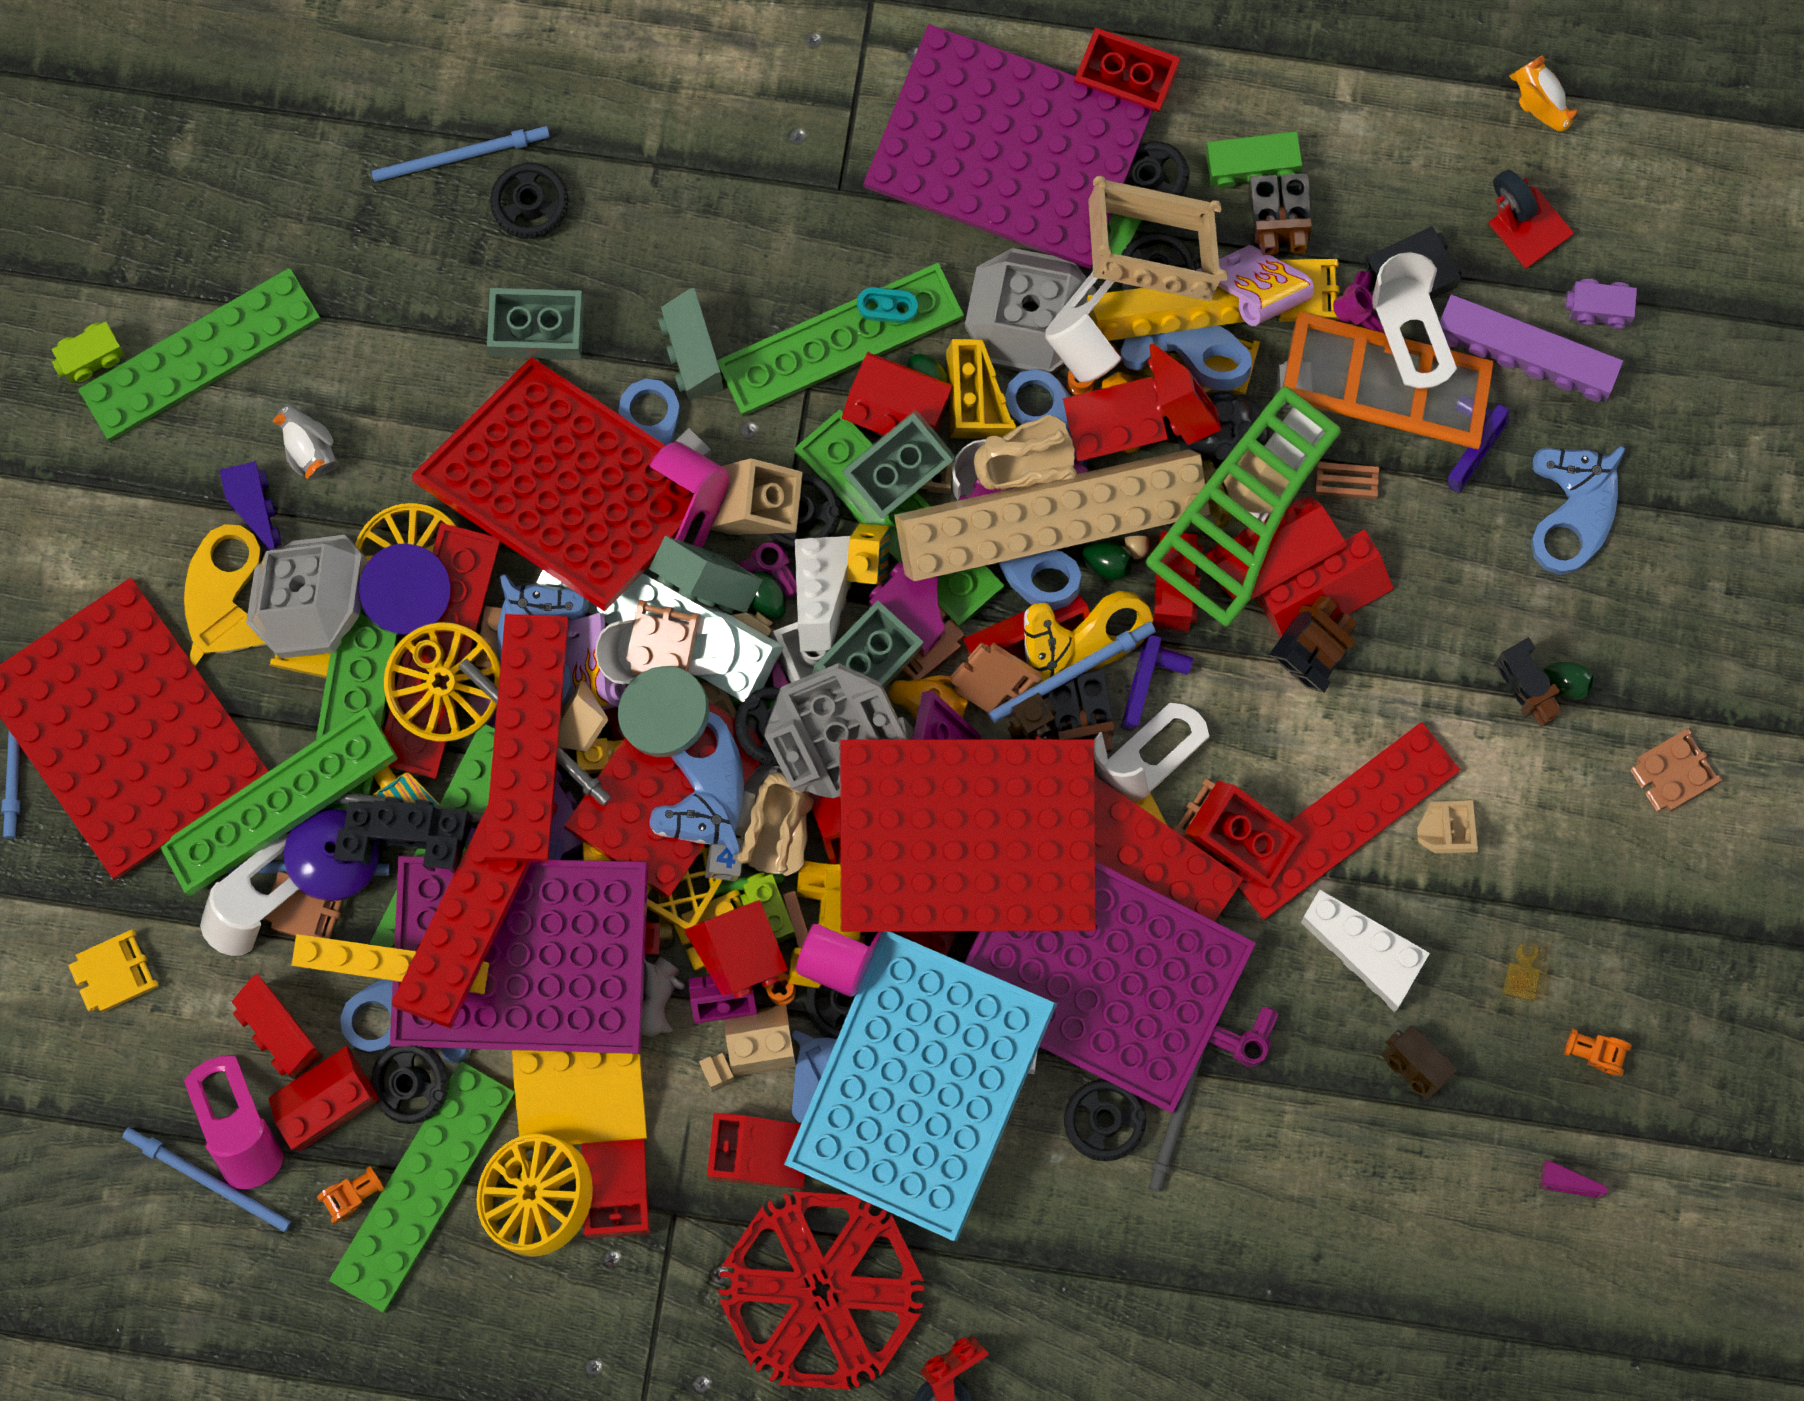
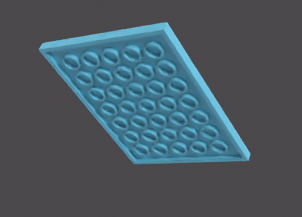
M883 932L784 1165L952 1241H958L1057 1003L895 933Z

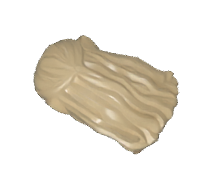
M1045 415L1038 420L1021 424L1002 437H987L985 444L978 448L974 456L976 475L981 485L989 490H1005L1016 487L1027 488L1035 483H1050L1054 480L1074 479L1076 470L1073 468L1075 459L1073 440L1069 436L1066 424L1056 416Z
M783 772L772 773L766 777L763 785L759 787L755 805L751 810V824L745 832V840L741 845L737 859L739 863H748L757 871L788 876L797 872L804 864V851L808 840L807 813L812 809L813 799L809 796V792L805 790L802 792L791 789Z

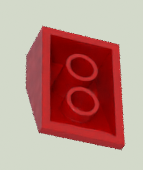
M1217 781L1185 831L1186 835L1204 848L1271 888L1303 837L1300 832L1234 784Z

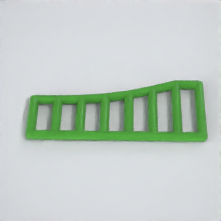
M1287 386L1282 387L1147 558L1146 565L1222 625H1231L1251 599L1271 540L1287 508L1321 457L1341 432L1340 427ZM1286 401L1325 431L1315 446L1275 416ZM1267 426L1307 456L1297 471L1256 440ZM1248 450L1290 481L1280 497L1238 465V462ZM1229 474L1273 507L1266 524L1262 523L1219 489ZM1210 498L1260 536L1254 554L1199 513ZM1191 522L1249 567L1243 585L1180 537ZM1172 547L1237 596L1226 611L1161 562Z

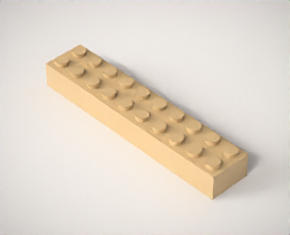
M1188 449L1076 474L1074 479L1054 480L1050 483H1035L1027 488L1017 487L896 514L894 517L905 576L912 581H918L1175 523L1205 486L1201 454ZM1208 502L1199 512L1203 516L1210 515Z

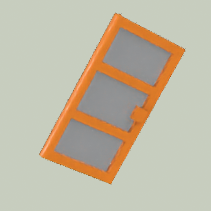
M1298 311L1283 387H1289L1317 409L1478 450L1481 445L1494 361L1450 350L1457 370L1446 382L1433 388L1418 389L1406 386L1401 378L1385 333ZM1404 338L1417 372L1428 373L1438 367L1439 362L1432 345Z

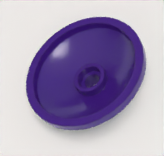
M320 810L293 828L287 837L284 847V863L287 873L294 885L312 898L323 901H339L350 898L362 891L370 883L376 872L379 861V849L375 843H373L370 866H363L361 863L347 861L346 865L339 864L334 860V853L326 852L325 848L328 845L336 846L339 828L344 829L347 814L345 810Z

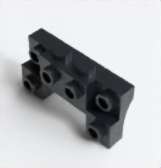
M387 797L385 801L374 800L373 804L349 802L344 829L339 828L334 860L339 864L346 865L347 861L359 862L363 866H370L373 843L378 846L426 849L423 867L428 871L435 872V868L449 869L452 873H455L462 858L466 839L471 831L473 816L468 811L437 809L433 802L421 799L415 800V804L404 803V800L394 797Z

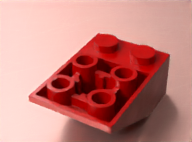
M1150 344L1151 358L1148 359V364L1155 377L1152 379V385L1158 395L1155 404L1160 415L1168 417L1174 434L1176 436L1181 435L1185 442L1190 445L1220 431L1218 410L1191 372L1155 344Z
M713 1113L707 1169L708 1180L804 1190L805 1174L784 1165L801 1124L745 1115Z
M645 1139L582 1143L581 1155L589 1167L593 1186L591 1206L584 1222V1236L587 1239L651 1234Z

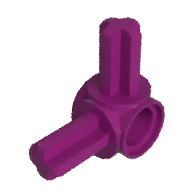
M1361 270L1357 273L1353 284L1345 289L1342 296L1335 299L1333 303L1334 312L1344 323L1352 322L1354 325L1361 323L1366 329L1385 333L1379 317L1373 312V296L1369 291L1373 283V275L1371 272Z
M775 541L765 542L750 551L752 556L738 563L739 566L752 574L758 571L771 573L781 586L785 598L797 593L796 580L787 566L790 560L786 555L785 549ZM767 547H772L778 552L779 557L774 564L766 562L763 558V551Z
M1262 1007L1251 1032L1246 1031L1242 1037L1219 1026H1215L1208 1042L1233 1053V1059L1240 1061L1245 1067H1258L1265 1060L1272 1042L1268 1039L1277 1021L1278 1013L1271 1008ZM1250 1044L1258 1046L1261 1050V1056L1257 1059L1248 1058L1244 1052L1245 1046Z

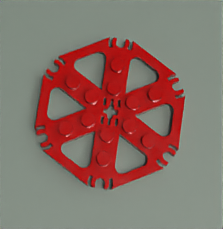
M791 1191L795 1196L796 1204L792 1205V1200L786 1193L783 1194V1198L786 1201L783 1209H776L771 1200L768 1201V1208L773 1213L771 1217L767 1215L762 1205L721 1266V1268L730 1267L735 1270L733 1273L729 1271L720 1272V1277L729 1278L732 1285L727 1290L718 1289V1293L723 1296L732 1295V1299H719L750 1366L752 1367L753 1362L760 1356L762 1360L757 1363L755 1371L759 1373L766 1364L773 1367V1374L769 1378L771 1382L775 1381L779 1376V1372L782 1371L784 1372L783 1377L777 1385L852 1390L848 1385L847 1376H851L853 1385L858 1388L860 1383L857 1380V1375L860 1372L865 1371L869 1374L871 1380L875 1379V1373L870 1368L872 1364L876 1366L881 1375L922 1313L915 1314L908 1310L910 1307L913 1309L923 1308L922 1303H914L911 1300V1295L915 1291H924V1287L921 1285L911 1286L910 1282L917 1280L924 1282L892 1214L889 1220L882 1225L880 1221L886 1217L887 1211L883 1209L878 1216H872L869 1213V1208L872 1204L866 1202L863 1210L859 1209L862 1199L853 1195ZM812 1206L843 1208L849 1214V1221L823 1257L805 1220V1212ZM772 1229L776 1232L794 1272L750 1269L745 1265L744 1257L761 1231ZM886 1237L890 1240L903 1267L902 1275L899 1278L886 1279L851 1276L875 1239ZM822 1270L825 1271L828 1277L827 1279L824 1278L821 1272ZM814 1274H816L818 1281H821L823 1285H830L831 1289L827 1291V1299L830 1306H827L825 1300H822L820 1296L814 1297L812 1293L816 1289ZM807 1278L810 1287H807L804 1279ZM834 1293L836 1294L839 1302L837 1303L832 1295ZM817 1301L822 1309L820 1311L818 1310L815 1302ZM746 1302L792 1305L765 1344H757L753 1341L740 1314L741 1306ZM849 1309L890 1311L898 1315L899 1325L881 1351L871 1352L867 1349ZM818 1324H820L839 1364L837 1372L833 1375L799 1373L794 1368L795 1358Z

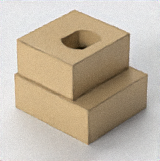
M953 462L938 473L941 476V483L932 482V479H930L920 489H927V492L950 494Z
M723 1053L699 1061L712 1092L735 1080Z

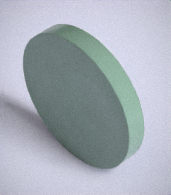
M673 666L655 667L639 674L626 687L618 707V721L626 739L642 753L654 757L673 756L690 748L704 732L709 718V701L702 685L687 671Z

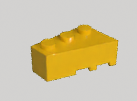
M952 339L946 350L947 376L949 384L953 385L948 399L950 438L987 439L990 436L1002 437L1016 428L1014 420H1011L1005 404L1006 399L996 381V373L983 340Z

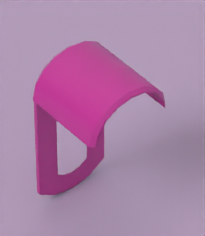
M678 441L669 443L654 456L650 467L694 493L675 539L684 541L693 517L697 513L703 512L705 518L693 544L703 548L729 485V475L724 467L684 443Z
M813 924L800 951L796 971L798 975L849 997L857 994L883 932L877 933L869 947L821 925Z
M219 1056L206 1060L194 1068L184 1080L207 1142L205 1147L230 1186L237 1189H251L263 1185L280 1170L283 1163V1151L265 1120L259 1117L236 1056ZM218 1071H225L238 1104L235 1112L224 1118H215L202 1085V1081L207 1076Z

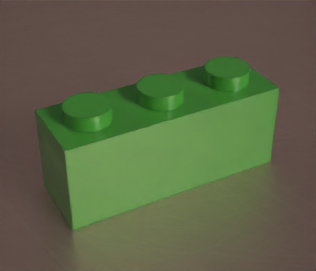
M1297 131L1207 142L1205 154L1210 187L1218 186V188L1226 189L1234 187L1236 183L1248 182L1249 184L1250 176L1277 175V179L1280 181L1281 175L1301 174L1302 160Z

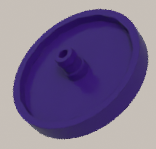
M413 544L391 545L376 553L365 565L359 580V599L365 614L376 626L393 634L408 635L417 628L436 623L443 615L450 598L449 576L442 562L429 550Z

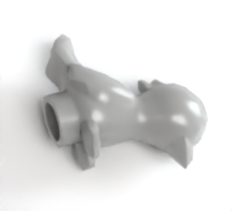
M659 957L654 965L646 960L644 964L643 1036L651 1037L673 1031L666 1018L665 1004L672 995L674 988L682 990L685 988L683 982L676 978L680 970L662 957Z

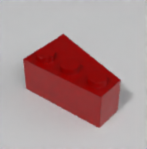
M1161 531L1159 543L1168 532ZM1183 533L1180 536L1200 553H1203V545L1197 544V534ZM1172 547L1161 562L1199 590L1200 574H1195L1196 565ZM1156 573L1152 623L1154 628L1189 632L1190 623H1196L1198 605L1193 604V601Z

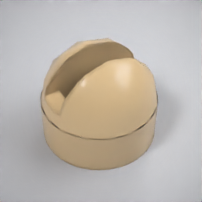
M1125 537V548L1130 551L1134 559H1141L1148 553L1149 537Z

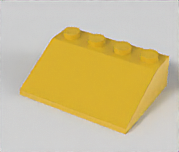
M512 1050L519 1137L528 1134H543L556 1137L571 1145L633 1139L647 1140L642 1051L641 1054Z

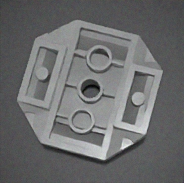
M1011 248L977 266L965 320V329L972 339L983 340L993 367L1019 372L1037 369L1053 374L1065 364L1045 339L1046 329L1085 282L1087 277L1075 263L1052 255ZM1093 285L1075 306L1076 308L1087 302L1088 295L1096 293V288ZM1027 302H1034L1039 308L1036 311L1029 312L1022 306Z
M346 535L291 541L284 547L266 551L262 562L254 569L247 625L280 658L336 652L342 643L340 639L352 628L360 616L359 580L367 564V558Z
M840 663L782 686L765 729V738L790 788L802 792L805 790L833 799L840 796L839 740H907V735L882 684ZM832 725H840L844 729L841 732H832L828 728Z

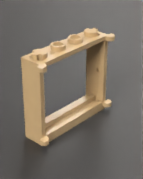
M1103 176L1095 177L1093 180V186L1095 187L1088 200L1093 277L1211 301L1220 280L1227 281L1228 279L1227 271L1219 268L1214 211L1221 212V203L1219 201L1207 202L1108 181ZM1106 212L1198 231L1202 272L1111 253L1108 244Z

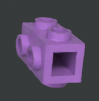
M1593 279L1576 281L1572 291H1567L1565 309L1570 310L1569 320H1576L1578 324L1587 326L1594 325L1595 323H1604L1614 329L1630 326L1635 317L1637 288L1629 287L1628 284L1622 282L1605 285L1599 284L1597 280Z

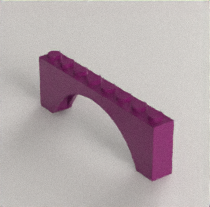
M1074 459L1073 468L1076 470V474L1089 472L1081 463ZM977 479L973 484L975 490L968 497L962 495L957 501L1004 490L986 489L981 485L980 480ZM901 561L891 571L890 576L892 578L885 585L881 583L877 585L870 593L869 609L877 600L881 602L924 642L919 654L925 657L945 636L946 628L938 606L937 585L939 576L912 581L905 576L903 562Z

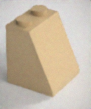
M752 458L722 466L728 472L729 485L710 530L728 535L796 532L802 481L801 471Z
M786 1004L757 1009V1015L724 1019L730 1067L734 1077L796 1067Z

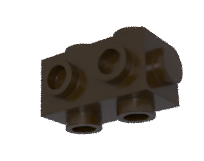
M1038 692L1012 707L1008 731L1013 740H1034L1036 736L1043 740H1050L1049 736L1052 734L1055 720L1054 715H1056L1048 698L1043 700Z
M1412 1025L1403 1033L1397 1029L1385 1041L1389 1047L1381 1056L1387 1061L1388 1066L1393 1071L1399 1073L1410 1084L1415 1093L1422 1095L1426 1100L1436 1093L1457 1071L1451 1064L1450 1059L1445 1054L1439 1052L1428 1041L1426 1035L1416 1030Z

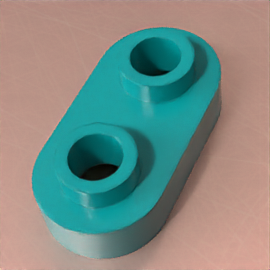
M871 287L864 289L859 294L857 309L859 314L867 320L905 324L911 322L916 317L918 302L915 296L907 291ZM875 302L878 304V307L870 310L867 308V304ZM905 305L908 307V311L900 313L897 308Z

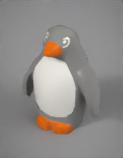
M286 405L278 411L273 422L282 428L287 461L298 475H305L307 480L317 479L340 466L331 449L333 438L325 426L302 413L293 405Z

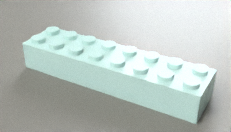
M649 568L605 612L589 601L588 613L592 615L604 613L605 622L608 624L635 619L639 600L647 601V605L663 609L666 606L672 607L675 612L688 615L697 613L700 614V618L723 617L731 627L736 643L734 660L727 673L698 676L743 702L751 693L764 687L784 648L780 643L717 607L707 606L698 601L697 598L695 601H691L678 594L680 589L677 586L671 588L657 580L659 575ZM542 570L536 582L545 586L569 588L544 570ZM646 611L648 615L663 618L661 614ZM714 633L696 634L691 660L716 658L720 645Z

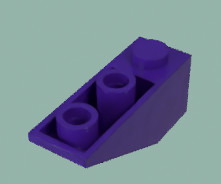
M256 461L220 469L225 498L230 507L268 550L277 549V546L282 545L278 527H272L271 517L276 515L272 499H266L264 488H269L265 469L260 470Z

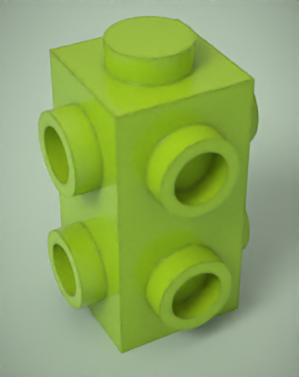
M106 321L89 325L84 330V333L74 338H64L58 342L57 347L51 349L56 357L51 362L59 377L65 375L70 384L75 381L79 383L89 379L93 372L102 367L110 368L116 365L120 358L125 356Z
M763 872L747 879L748 883L743 885L745 894L740 895L743 906L757 900L761 901L777 943L796 937L773 874L766 876Z

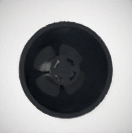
M1234 389L1205 392L1218 410L1221 424L1220 431L1190 445L1185 442L1181 435L1178 436V444L1181 451L1190 449L1201 454L1203 473L1210 478L1263 412L1251 397ZM1268 426L1256 439L1264 446L1268 442Z

